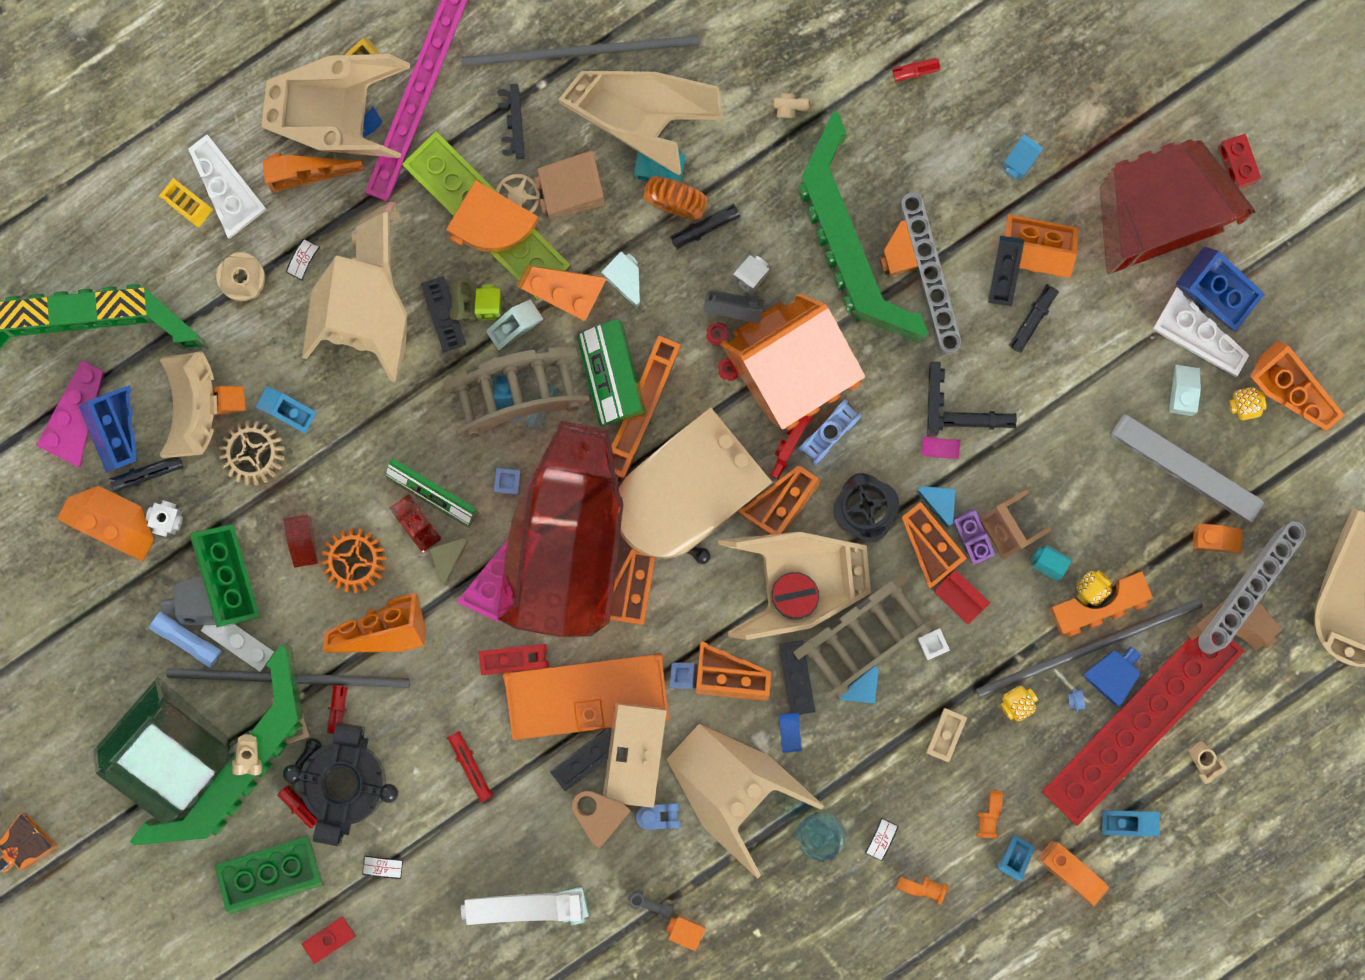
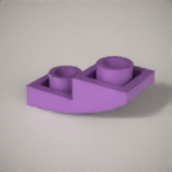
M974 508L953 518V523L973 565L995 556L989 538L984 532Z

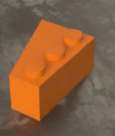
M527 265L517 287L586 321L607 278Z
M798 465L778 480L775 485L757 496L754 501L740 509L738 513L742 518L768 535L787 533L820 485V480Z
M922 501L902 516L929 589L968 558Z
M631 549L596 618L644 626L656 557H649L635 549Z
M701 641L695 694L768 701L772 672L746 660L736 658L723 650H718Z

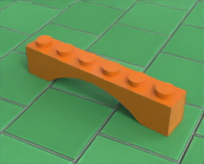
M658 335L639 382L646 413L623 420L603 464V472L622 480L626 478L680 352L681 344Z

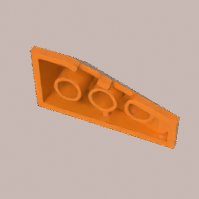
M281 153L269 155L268 159L262 160L265 183L272 193L365 170L362 161L295 155L282 156Z

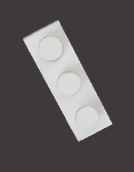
M236 624L218 628L216 625H204L201 629L203 633L259 672L263 671L267 662L275 653Z

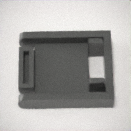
M709 290L703 309L706 313L760 323L764 300L759 299V296L755 295L747 297Z

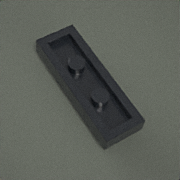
M1000 236L988 303L1012 306L1024 239Z
M931 362L929 364L927 436H937L939 431H943V416H939V407L944 406V392H940V383H944L945 368H941V362Z
M803 640L779 644L791 714L799 713V715L815 712L806 655L798 660L793 653L804 644Z
M608 727L550 771L564 791H567L608 759L611 730Z

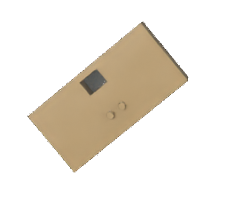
M615 702L603 790L604 797L626 805L654 808L667 710L662 707Z

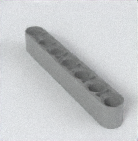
M908 193L901 201L900 212L902 219L906 220L918 264L916 270L937 348L944 355H952L961 345L960 334L923 200L917 193ZM913 200L917 203L918 208L914 211L908 210L905 202ZM914 223L921 224L924 232L920 234L913 232L911 225ZM918 247H928L930 255L927 257L921 256L918 253ZM926 269H933L936 272V278L933 280L927 279L924 271ZM932 292H939L943 297L942 302H933L930 294ZM946 315L949 319V324L946 326L938 324L937 316ZM952 338L955 342V348L947 349L943 345V339Z
M1123 414L1110 434L1113 439L1246 523L1252 524L1264 505V502L1252 493L1127 415Z
M1293 521L1276 530L1200 635L1198 644L1203 652L1211 654L1225 648L1230 643L1304 540L1306 531L1301 523ZM1238 601L1240 602L1242 609L1238 606ZM1225 619L1228 621L1229 626L1226 625ZM1212 637H1214L1216 644L1213 643Z

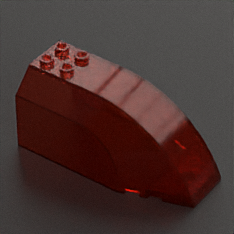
M561 420L519 498L508 536L497 618L514 629L557 637H592L610 623L623 500L619 493V480L613 464L614 455L608 430Z

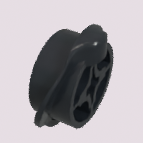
M857 473L846 481L840 495L837 497L833 510L837 524L843 530L861 540L877 542L888 533L893 520L896 518L899 511V498L896 491L890 485L879 481L869 474ZM865 490L877 492L883 499H872ZM858 492L859 502L853 505L852 508L846 509L848 500ZM863 498L865 499V502L867 503V505H868V506H871V507H870V518H869V516H868V513L865 511V509H862V508H863ZM887 506L884 517L875 523L874 513L881 510V507ZM850 516L863 517L868 526L857 524Z

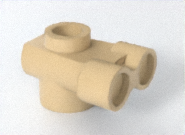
M782 93L781 98L774 99V109L777 110V118L796 119V111L812 114L813 100L807 98L795 99L794 94Z
M246 734L238 738L236 758L232 760L233 774L242 775L248 773L250 775H259L262 773V761L258 759L256 737Z
M1203 741L1198 742L1188 750L1199 770L1198 776L1204 784L1212 782L1216 776L1228 769L1222 758H1217L1216 754Z

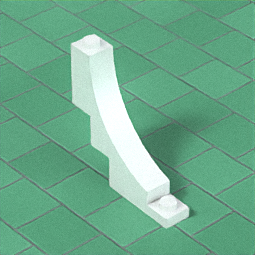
M577 891L555 894H517L466 899L465 905H461L462 920L466 919L467 925L542 920L581 921L583 918L582 893Z

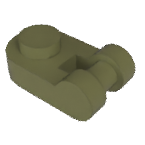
M460 278L451 285L452 307L450 309V317L453 320L463 319L465 322L473 323L477 318L475 315V287L468 278Z

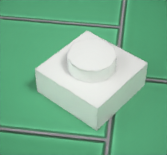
M940 628L924 635L922 638H917L927 660L950 651Z

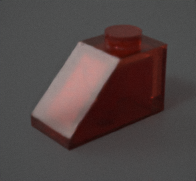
M306 514L283 518L287 544L294 568L319 564L311 516Z

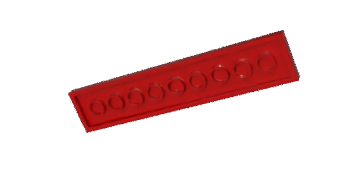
M1200 636L1193 640L1189 637L1041 792L1071 822L1078 826L1245 652L1233 639L1225 648L1207 654L1199 647L1198 639ZM1212 637L1213 643L1216 644L1214 637Z

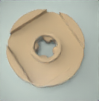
M233 253L222 261L217 268V284L221 291L232 300L248 301L256 298L265 284L266 276L262 264L248 253ZM240 271H244V275L247 276L243 283H239L234 278Z

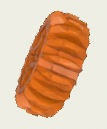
M655 176L649 178L644 188L643 198L645 201L668 213L696 220L701 219L706 211L708 198L699 190L692 188V186L685 185L676 180Z
M349 528V536L346 535L344 530H340L342 538L338 539L337 536L332 535L331 538L336 543L332 545L326 542L325 546L331 550L330 552L322 551L321 553L323 556L328 557V560L321 561V565L329 566V568L323 570V574L328 575L332 573L327 581L332 583L337 579L336 589L341 588L345 584L344 592L346 593L349 592L350 586H353L354 593H358L359 585H361L363 591H367V582L374 587L376 583L372 578L374 576L378 579L382 578V575L377 573V570H386V566L379 564V561L387 560L386 556H379V553L385 551L383 546L375 547L380 542L378 538L370 542L373 536L371 532H368L364 538V530L361 528L358 530L357 535H355L353 528ZM355 541L348 553H337L342 545ZM362 542L370 548L373 561L362 557ZM354 554H357L356 558L365 562V564L355 563L351 568V563L342 558H353ZM335 560L344 562L346 565L345 573L347 574L345 579L338 574L335 568ZM359 568H371L366 576L359 580H353Z

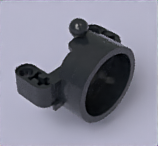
M337 722L333 743L327 744L315 751L305 761L302 769L297 765H288L283 770V778L287 783L295 784L299 782V792L306 807L317 817L313 842L337 847L341 846L343 836L350 834L351 824L367 819L378 809L382 801L392 803L398 798L399 791L397 787L393 784H386V774L382 763L367 748L369 739L364 738V726ZM339 767L351 770L357 779L355 793L345 800L333 798L326 788V779L329 773Z

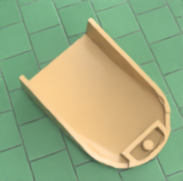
M709 408L648 457L623 480L615 495L613 512L615 524L623 539L639 553L649 557H662L664 559L678 557L703 541L737 514L740 509L747 506L763 493L773 482L713 409Z
M1352 507L1332 554L1314 610V626L1319 641L1333 657L1351 666L1365 667V512Z

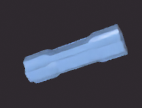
M161 611L156 615L149 627L150 630L179 646L209 668L213 667L222 653V650L201 639Z

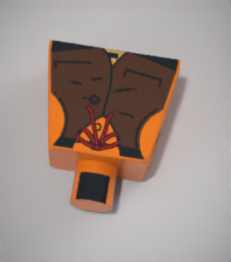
M21 813L0 840V850L4 853L0 857V870L6 873L14 864L18 869L24 870L53 851L58 845L27 813Z

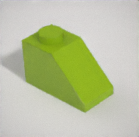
M486 284L482 285V288L476 289L475 315L478 321H496L502 317V291L500 288H496V285Z

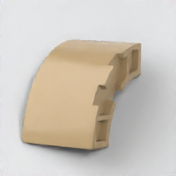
M203 352L163 356L160 362L165 369L172 391L173 419L169 437L160 456L161 458L202 455L213 435L214 429L211 428L213 415L217 414V395L213 396L211 380H214L212 370Z

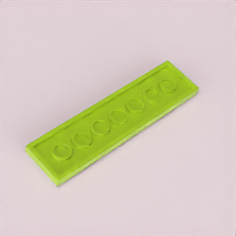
M436 131L402 163V166L453 217L475 180L497 192ZM535 229L518 246L502 252H489L518 282L527 265L567 271L571 267Z

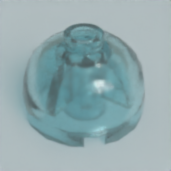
M815 812L807 816L796 829V839L800 840L802 844L801 850L810 859L818 862L831 861L843 849L846 841V831L840 819L828 812Z

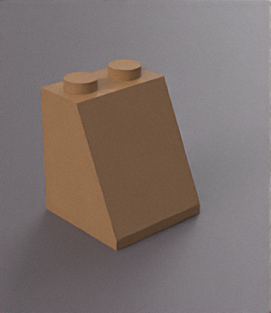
M593 151L537 168L539 175L534 177L537 190H542L544 199H540L542 212H548L549 219L605 206Z

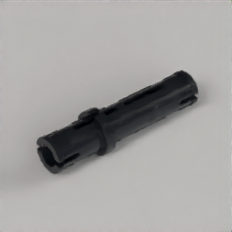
M733 203L695 224L692 222L687 228L671 235L670 238L674 247L678 250L695 240L698 242L701 240V237L741 216Z
M1048 284L1045 285L1039 298L1031 304L1032 308L1009 343L1008 346L1019 353L1023 352L1044 315H1048V309L1059 293L1057 289Z
M989 411V413H943V427L989 428V430H994V428L1016 429V413H995V411Z
M171 457L136 470L131 468L127 473L109 478L114 493L119 490L134 485L135 487L141 486L142 482L183 469L184 467L180 457Z

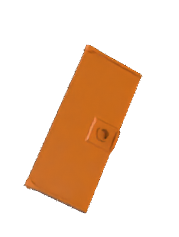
M657 653L648 656L503 673L502 678L505 682L512 740L605 729L607 727L612 728L615 702L662 707L667 710L665 721L669 720L662 654Z

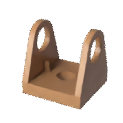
M1028 489L979 518L1003 560L1053 530L1049 526L1026 540L1007 507L1030 493Z
M590 790L580 792L572 801L574 815L590 841L599 849L632 810L626 804L616 802ZM589 796L595 800L596 810L593 814L586 815L579 810L578 803L582 797Z

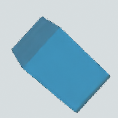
M921 486L916 492L948 528L953 524L956 489Z
M876 665L848 686L850 690L838 699L875 704L878 668Z
M1014 835L995 868L1021 882L1035 847Z

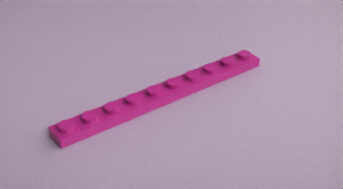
M441 0L383 145L401 153V158L379 156L365 190L366 195L385 202L389 201L400 174L402 163L405 161L468 0Z

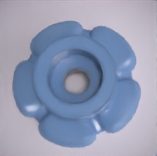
M1073 688V693L1068 694L1070 709L1075 708L1076 712H1078L1080 709H1085L1083 691H1075V688Z

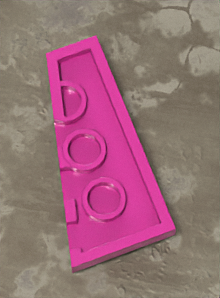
M81 360L36 446L81 468L82 456L87 445L89 431L79 405L99 397L104 371Z
M519 525L456 603L500 623L541 535Z

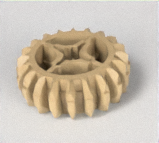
M250 421L245 422V429H243L241 424H236L238 432L235 433V431L229 429L228 432L232 435L231 439L225 436L222 439L228 445H222L219 448L222 451H226V454L220 455L219 459L228 460V462L222 465L223 469L231 468L227 475L232 477L237 473L235 481L239 483L244 477V484L249 486L251 479H253L254 485L258 486L260 477L264 483H267L268 478L266 474L269 473L274 478L276 474L272 469L275 467L281 470L282 468L281 465L276 463L277 460H285L284 456L278 455V452L285 451L284 446H277V444L282 442V438H274L277 431L273 429L268 432V424H264L260 429L259 421H255L253 428ZM248 435H262L268 441L253 444ZM241 439L243 449L234 458V448ZM249 446L258 451V453H255L257 455L255 460L247 456L250 449ZM271 448L269 462L263 468L262 456ZM251 462L257 471L244 472L237 465Z

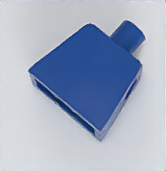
M1131 646L1122 656L1113 650L1081 676L1114 706H1120L1140 675V672L1133 665L1141 655Z

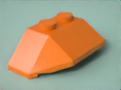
M100 486L68 497L57 520L143 562L155 540L150 527L147 526L148 521H146V515L141 506Z

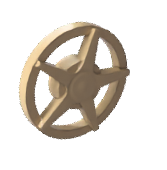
M513 174L507 176L499 183L496 191L500 193L502 186H504L509 192L508 199L521 207L527 200H536L534 206L529 210L531 213H534L540 202V191L537 190L536 183L530 177L522 174ZM511 179H523L519 187L512 188L506 184ZM526 181L533 185L536 196L526 193L524 190Z

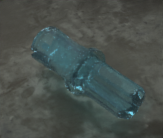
M547 383L550 396L556 397L560 390ZM547 412L529 415L525 425L532 430H537Z

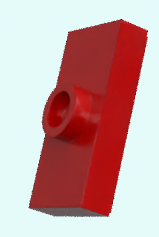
M342 916L301 943L312 962L316 964L355 938L356 935Z

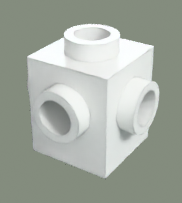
M162 500L161 505L154 503L153 508L149 507L146 521H148V527L154 528L152 533L166 537L167 533L175 535L176 531H179L183 517L181 516L182 512L175 509L176 504ZM162 513L166 515L164 522H160Z

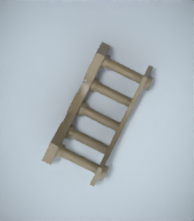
M573 347L548 348L546 353L536 354L535 349L518 352L479 364L480 369L468 373V370H465L443 383L445 391L456 392L459 395L466 420V425L458 429L456 435L467 436L469 439L481 436L482 432L496 425L522 416L556 410H567L568 412L579 410L581 405L589 401V397L575 395L568 365L570 361L577 357L576 349ZM555 366L558 368L565 396H550L543 367ZM531 368L535 373L541 399L524 403L516 373L520 370ZM506 375L514 405L497 411L490 381L495 377ZM481 384L488 414L475 420L468 392L471 388Z
M904 572L793 652L798 660L805 655L809 658L812 657L834 689L825 695L827 700L834 695L838 698L850 690L848 685L916 635L919 634L922 638L933 630L930 625L938 620L937 617L934 616L927 622H924L903 593L902 585L909 581ZM889 594L892 598H896L917 627L906 637H903L882 608L881 600ZM868 609L871 613H875L896 642V644L882 654L859 623L861 620L858 617ZM845 626L854 631L874 659L861 669H859L837 639L839 637L837 632ZM824 641L827 645H831L852 674L844 682L840 681L819 652L821 650L819 645Z

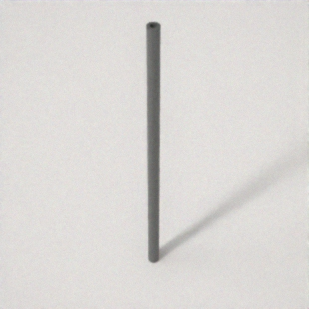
M699 35L461 57L462 66L692 46L699 45Z
M1200 598L977 688L976 692L979 698L1202 608L1203 604Z
M167 668L166 671L167 678L272 682L271 672ZM296 674L297 681L300 684L410 688V679Z

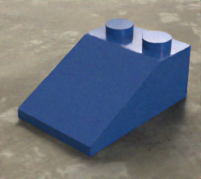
M1205 246L1175 283L1193 301L1235 332L1265 295L1221 252Z

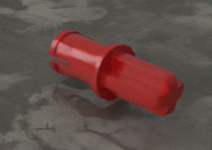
M937 58L917 63L914 60L910 64L893 67L894 81L896 83L915 77L919 79V76L940 71V62Z
M336 685L332 687L333 692L331 705L328 707L330 713L327 732L330 734H334L337 722H343L344 712H347L345 704L348 687Z
M289 785L285 786L277 796L290 808L292 815L296 814L309 828L315 827L317 817L309 811L304 801Z

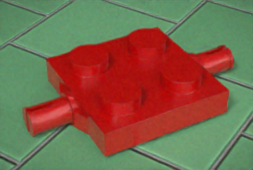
M807 415L803 416L798 420L799 423L795 427L787 430L786 434L790 436L787 441L781 440L774 454L778 458L770 474L771 477L779 480L782 472L787 468L786 463L807 424L811 423L813 415L809 417Z

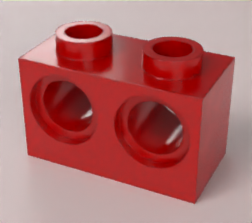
M1246 133L1221 142L1218 149L1233 191L1256 184L1261 179Z

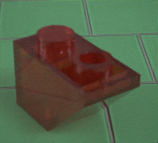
M410 494L390 507L398 522L422 553L442 539Z

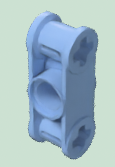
M846 399L831 413V416L818 430L811 434L798 448L800 452L803 451L813 460L815 466L826 456L830 448L846 431H849L863 416L861 413L853 410L847 404L848 401ZM827 426H833L837 430V436L833 439H828L824 436L823 430ZM809 446H811L815 451H817L818 454L815 453Z

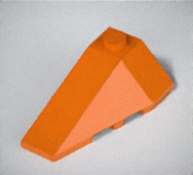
M1277 340L1259 357L1250 377L1265 395L1326 431L1344 416V413L1289 345Z
M417 593L393 598L387 601V606L377 611L371 609L366 612L367 616L357 621L350 619L326 631L323 650L324 652H403L423 647L425 644L426 628Z

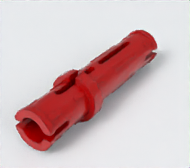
M461 731L447 737L456 755L455 760L460 762L479 802L481 803L492 797L493 794L472 756L474 752L472 749L469 750L461 735ZM459 745L461 746L464 754L466 755L470 765H467L458 747ZM471 768L473 769V771H474V773H475V775H476V777H477V779H478V781H479V783H480V785H481V788H479V786H478V784H477V782H476V780H475V778H474V776H473V774H472V772H471V770H470Z

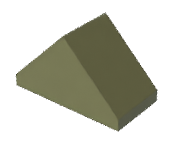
M461 538L430 548L440 582L447 585L468 544L467 540Z

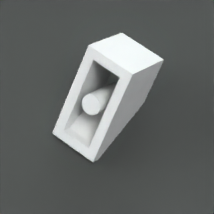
M750 255L735 271L732 282L748 294L753 295L769 273L768 263L758 256L753 258Z

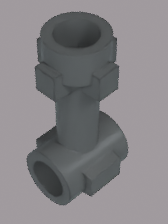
M639 890L628 896L631 908L637 910V908L643 907L658 913V918L661 920H669L674 908L667 901L660 904L644 898L643 892Z

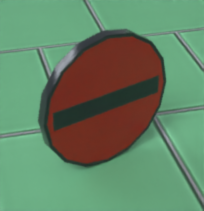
M789 572L782 575L774 583L771 591L772 603L782 616L790 619H802L809 616L816 609L819 602V589L809 576L799 572Z

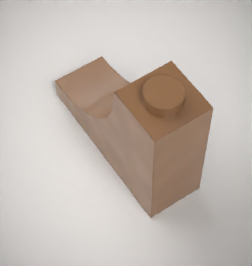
M1226 599L1186 632L1192 640L1202 634ZM1238 601V606L1242 609V606ZM1258 602L1235 635L1248 642L1255 650L1262 646H1265L1267 649L1278 640L1276 635L1282 629ZM1225 619L1226 625L1229 626L1228 621Z

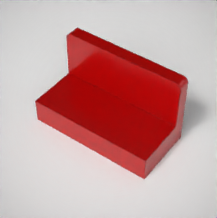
M956 569L934 590V593L966 624H970L990 604Z

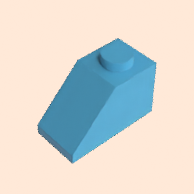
M1024 134L1003 163L1004 172L1012 179L1018 178L1022 180L1042 152L1043 147Z
M266 386L256 405V408L305 434L317 413Z
M1102 810V835L1160 836V812Z

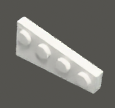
M205 135L188 148L228 239L232 238L267 210L208 135Z
M1178 287L1175 288L1152 330L1234 377L1238 376L1249 357L1234 340L1216 326L1215 322L1205 316L1197 305L1186 298Z

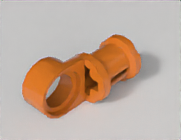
M990 790L988 813L978 812L980 825L976 837L998 839L996 823L1002 812L1003 791Z
M928 876L924 877L921 885L900 877L896 889L913 896H926L937 901L938 905H941L946 895L948 884H938L929 880Z

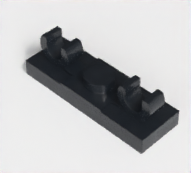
M510 84V92L505 89L497 91L498 96H506L508 98L505 103H498L499 108L507 109L511 106V115H507L508 130L512 129L513 139L509 136L501 138L502 143L511 144V148L509 150H502V154L510 156L515 152L516 159L519 160L525 159L520 89L518 84Z
M444 276L421 283L443 352L465 346L466 342L459 321L453 320L450 317L452 299Z

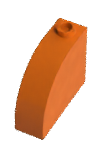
M475 180L446 231L450 235L449 239L460 246L464 243L479 251L502 252L512 249L526 240L538 224L539 218L537 215Z
M1050 841L1036 858L1041 865L1092 907H1095L1110 889L1101 878L1058 842Z

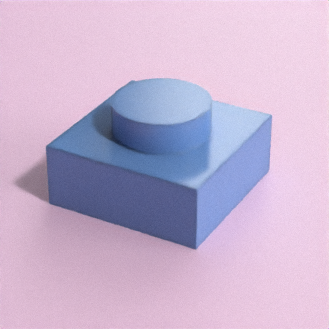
M496 468L494 493L518 495L521 470Z
M672 663L670 687L673 689H696L698 665L695 663Z

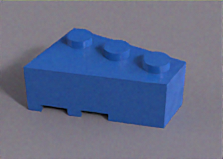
M130 385L79 405L106 473L137 461L134 430H132L131 416L133 411L130 406Z

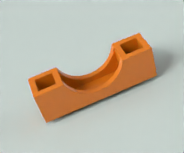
M1141 571L1116 581L1114 597L1103 608H1087L1074 598L1049 609L1059 634L1066 633L1068 637L1081 633L1080 627L1089 624L1090 628L1103 624L1102 619L1110 615L1112 619L1126 615L1125 609L1134 607L1135 611L1148 606L1147 601L1153 599V596Z

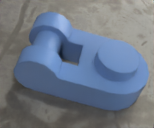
M679 803L654 805V808L641 807L636 815L637 823L643 829L648 830L681 828L680 820H678L677 811H680ZM660 812H668V821H661Z

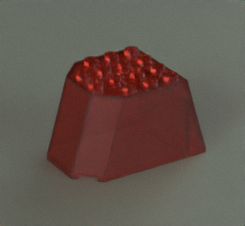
M1190 139L1176 146L1174 142L1162 146L1161 150L1157 153L1152 154V151H1148L1138 155V159L1133 162H1129V159L1120 161L1107 174L1108 177L1104 178V182L1099 187L1105 262L1108 275L1225 232L1224 226L1237 221L1238 225L1242 224L1256 213L1253 206L1202 140L1193 141V139Z

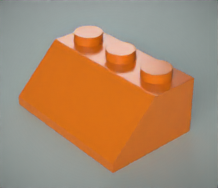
M1008 214L1004 236L1024 239L1019 268L1032 272L1053 274L1057 277L1071 278L1077 256L1078 227Z

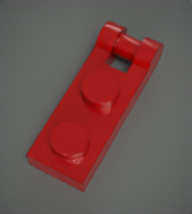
M547 644L479 651L481 675L549 668V662L546 661L545 656ZM528 653L536 654V662L529 663Z

